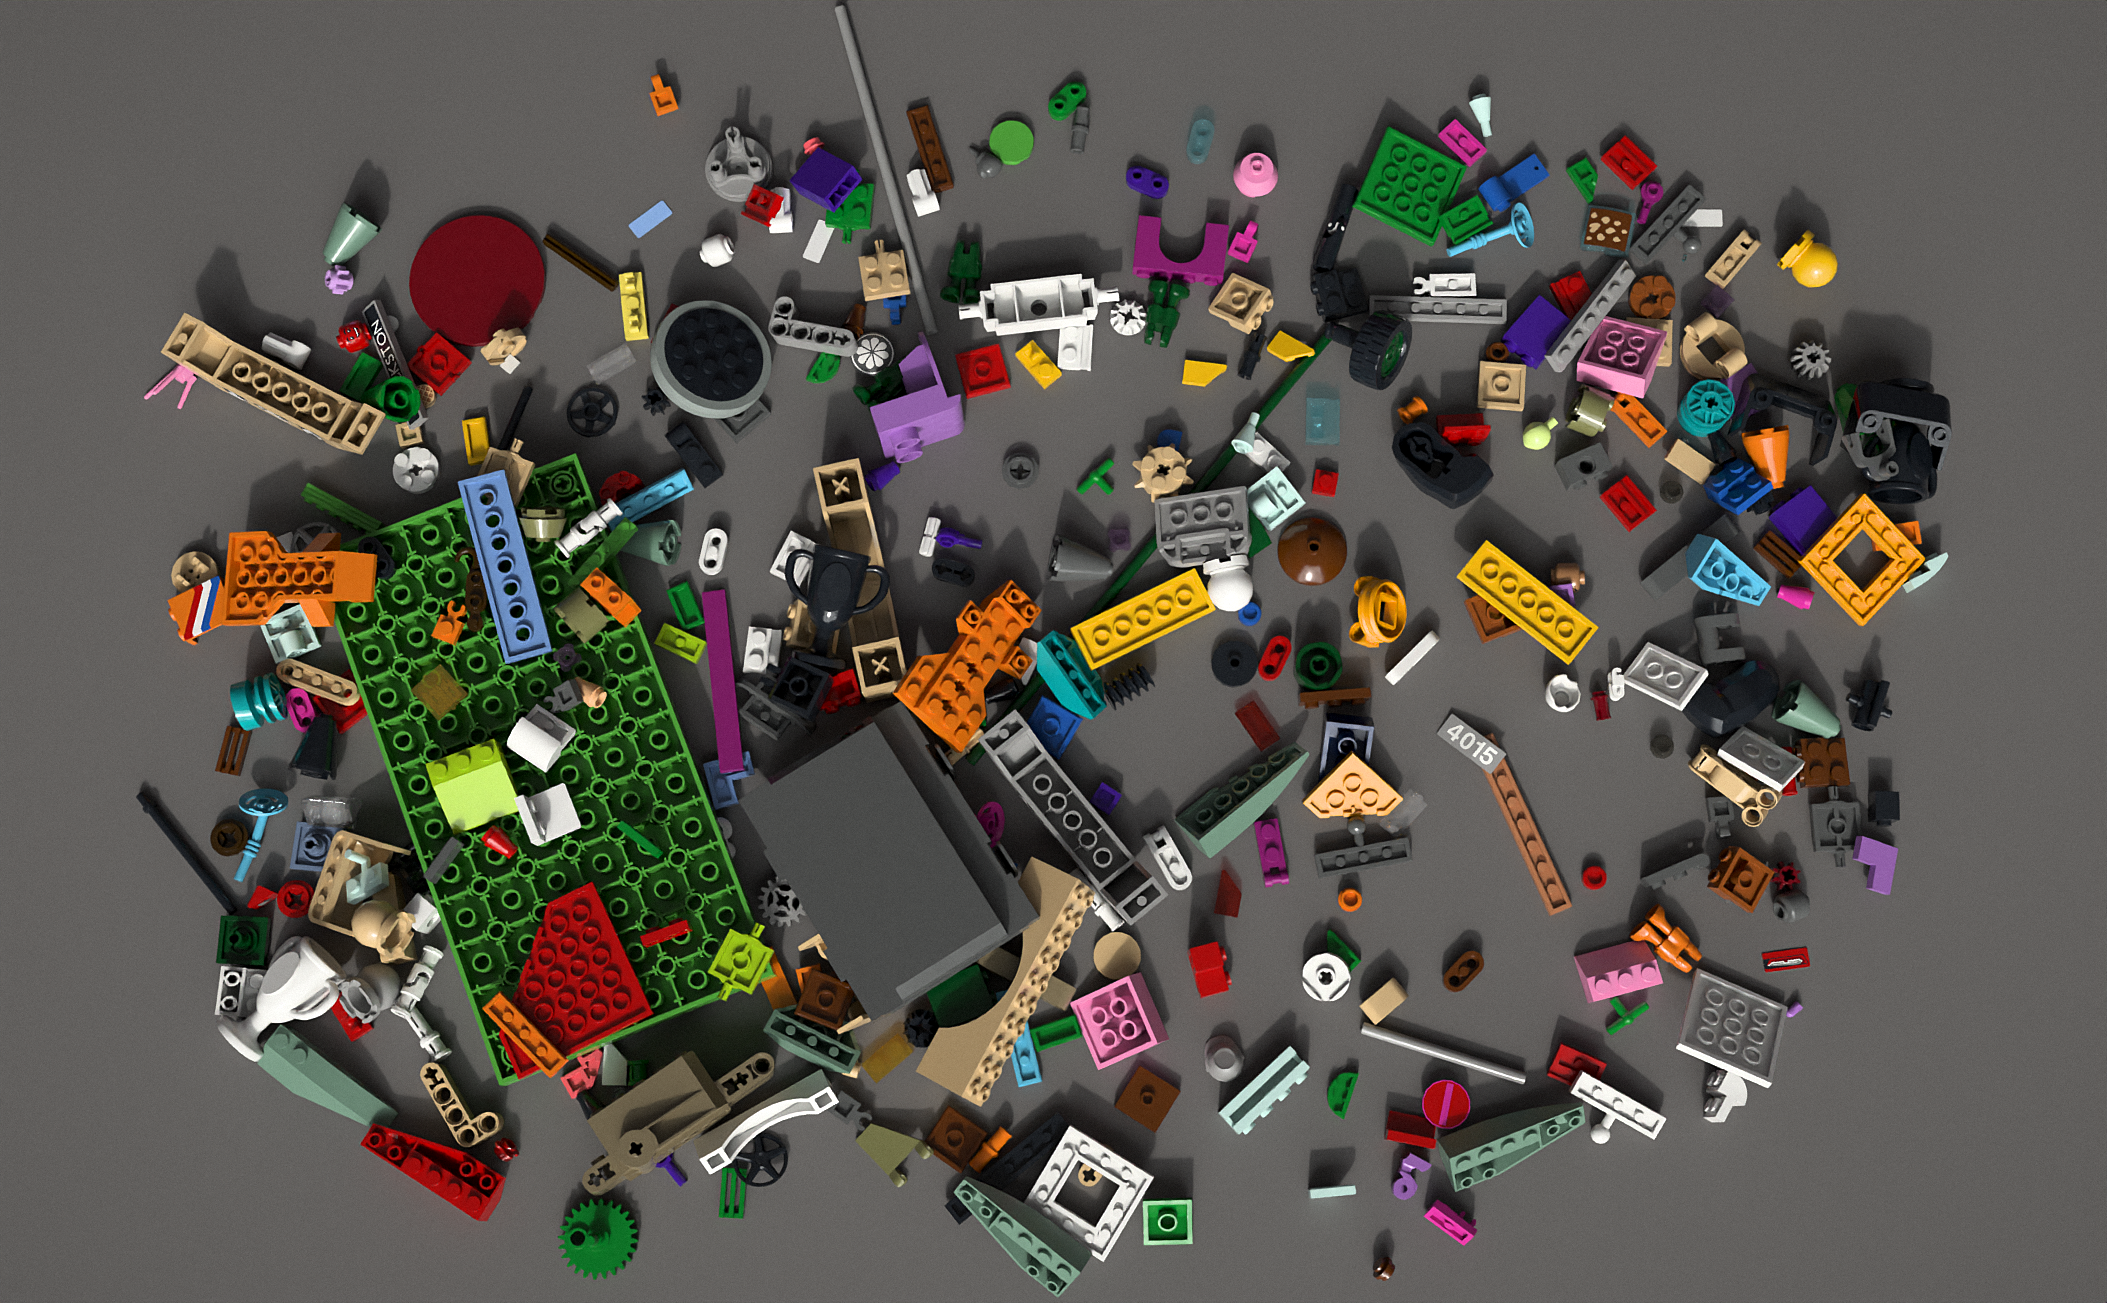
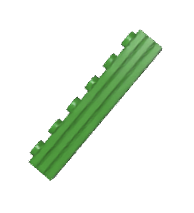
M309 483L301 493V496L305 498L303 501L310 505L312 503L316 504V508L321 511H329V515L334 518L336 516L340 517L342 522L353 524L352 527L359 531L361 529L366 531V535L385 528V525L377 519Z
M625 517L566 584L573 590L579 587L584 591L585 589L580 584L596 567L600 571L605 568L635 532L639 530L636 525Z

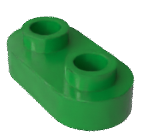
M1076 81L1068 83L1050 100L1048 104L1050 117L1061 121L1071 115L1076 110V107H1079L1086 99L1085 86ZM1078 90L1079 93L1073 94L1071 91ZM1061 104L1063 108L1057 109L1055 106Z

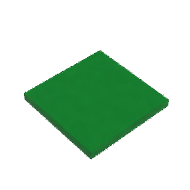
M1388 126L1352 207L1432 247L1442 227L1438 217L1449 211L1467 166Z

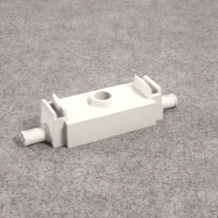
M1082 274L990 284L991 290L980 291L981 300H979V303L960 304L958 307L960 320L981 317L987 332L996 331L997 336L1067 328L1069 326H1084L1087 324V320H1095L1099 303L1119 301L1118 286L1097 289L1094 286V278L1082 280ZM1083 292H1088L1090 304L1088 308H1084ZM988 303H994V319H989ZM1042 303L1047 307V311L1045 314L1037 316L1031 312L1032 306Z

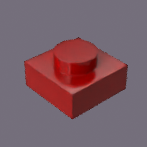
M1316 469L1312 494L1334 497L1339 473Z

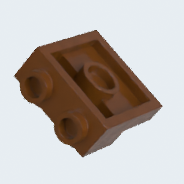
M1845 738L1799 739L1795 742L1793 755L1805 761L1803 768L1796 775L1797 782H1800V788L1850 785Z

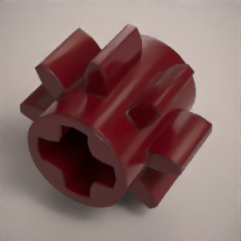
M1781 861L1777 863L1779 869H1771L1774 871L1770 882H1775L1778 885L1777 890H1781L1784 886L1787 891L1793 890L1792 883L1799 884L1801 882L1797 879V874L1801 871H1796L1793 868V862L1785 866ZM1783 872H1786V877L1789 880L1784 881L1785 876L1782 875Z

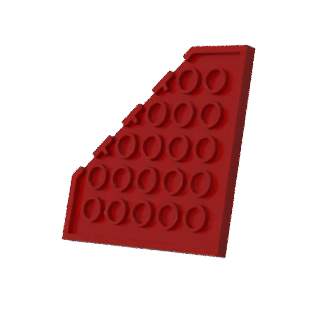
M590 882L549 902L542 924L539 926L532 944L533 948L530 956L526 960L520 976L521 980L518 988L514 992L511 1001L567 1057L654 1014L595 883ZM501 1029L499 1037L518 1079L521 1080L541 1070Z

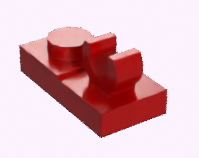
M340 992L337 1001L331 1009L351 1042H354L374 1029L371 1022L364 1024L359 1017L352 1018L349 1016L340 1003L339 998L342 997V992Z

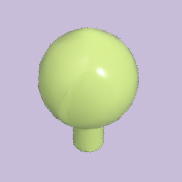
M1551 417L1545 423L1532 422L1527 425L1523 431L1524 446L1534 450L1547 446L1551 439L1550 430L1558 424L1556 419Z

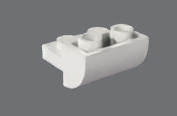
M536 704L525 718L521 717L508 738L507 747L544 772H547L561 756V750L573 738L576 730Z
M221 966L215 1015L248 1017L257 1009L258 991L268 970Z
M1725 1069L1711 1073L1706 1082L1709 1085L1706 1092L1713 1095L1714 1098H1710L1704 1107L1706 1113L1703 1118L1710 1122H1725L1732 1106L1745 1105L1747 1100L1746 1085L1740 1076Z

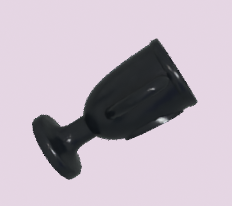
M1896 378L1880 382L1933 393L1935 391L1932 384L1919 379ZM1893 419L1890 421L1896 452L1888 460L1889 462L1894 461L1897 463L1899 472L1887 480L1876 481L1872 478L1868 467L1861 468L1864 476L1870 480L1868 495L1875 501L1888 504H1915L1931 499L1936 493L1938 479L1936 469L1932 467L1933 459L1930 443L1918 423ZM1878 435L1870 438L1863 449L1865 457L1871 458L1872 451L1873 456H1875L1882 450L1883 444Z
M817 544L813 546V553L805 549H795L786 560L785 579L790 591L797 599L807 605L809 617L816 626V630L810 647L806 649H793L791 657L818 665L846 669L847 661L837 657L832 650L835 631L846 625L853 615L873 610L881 603L887 595L890 576L882 566L869 565L871 556ZM799 557L812 560L807 585V596L800 591L794 578L795 563ZM867 572L877 573L881 578L877 594L867 604L857 607Z

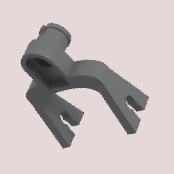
M1889 418L1883 419L1882 425L1876 431L1883 444V448L1871 458L1863 455L1858 432L1852 433L1850 436L1848 434L1840 437L1855 465L1858 468L1868 467L1872 478L1876 481L1887 480L1899 472L1897 463L1894 461L1889 462L1888 460L1896 452Z

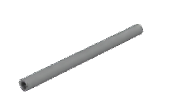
M1363 1022L1361 1027V1034L1522 1085L1526 1079L1527 1073L1392 1030Z

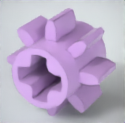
M335 265L334 269L331 268V270L326 272L325 285L332 290V293L343 295L344 291L347 292V290L352 288L353 275L349 273V270H346V266Z

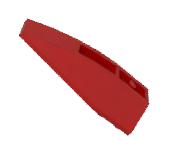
M373 1123L360 1144L477 1221H488L501 1199L506 1177L467 1152Z

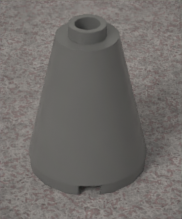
M1057 535L1054 540L1059 541L1057 546L1052 545L1047 569V571L1052 572V576H1047L1049 581L1105 580L1107 576H1111L1113 563L1110 562L1109 557L1064 536Z

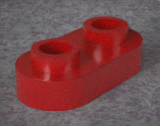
M1276 636L1270 640L1258 665V674L1263 680L1274 681L1280 676L1292 649L1291 642L1286 637ZM1278 645L1282 646L1283 652H1276L1275 647ZM1271 666L1274 672L1267 673L1265 668Z

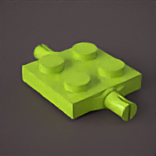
M756 922L750 935L740 934L732 929L729 930L708 973L718 977L724 983L717 997L727 1001L733 988L741 989L751 995L753 994L775 952L758 940L765 926Z

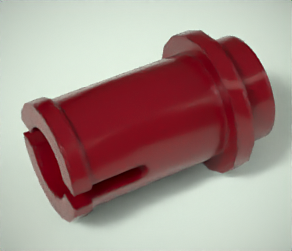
M1606 691L1593 692L1592 698H1590L1594 703L1596 721L1611 719L1607 700L1609 695L1606 694Z

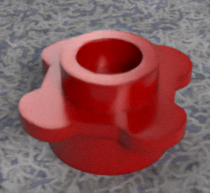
M503 1137L501 1141L497 1140L495 1142L494 1152L501 1160L507 1162L513 1156L517 1157L519 1155L515 1143L510 1139Z

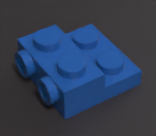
M1739 458L1734 462L1726 463L1721 472L1715 476H1709L1703 485L1708 499L1736 515L1741 514L1773 489L1770 480L1757 474L1752 465Z

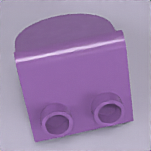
M923 331L918 332L920 346H917L899 364L907 395L870 407L885 458L888 459L895 456L898 463L917 459L923 454L921 447L956 436L965 427L961 396L958 394L947 397Z

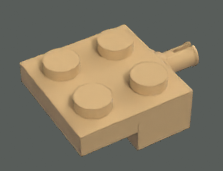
M878 240L874 242L875 254L858 257L865 301L910 294L903 250L885 252L884 241L879 240V248Z

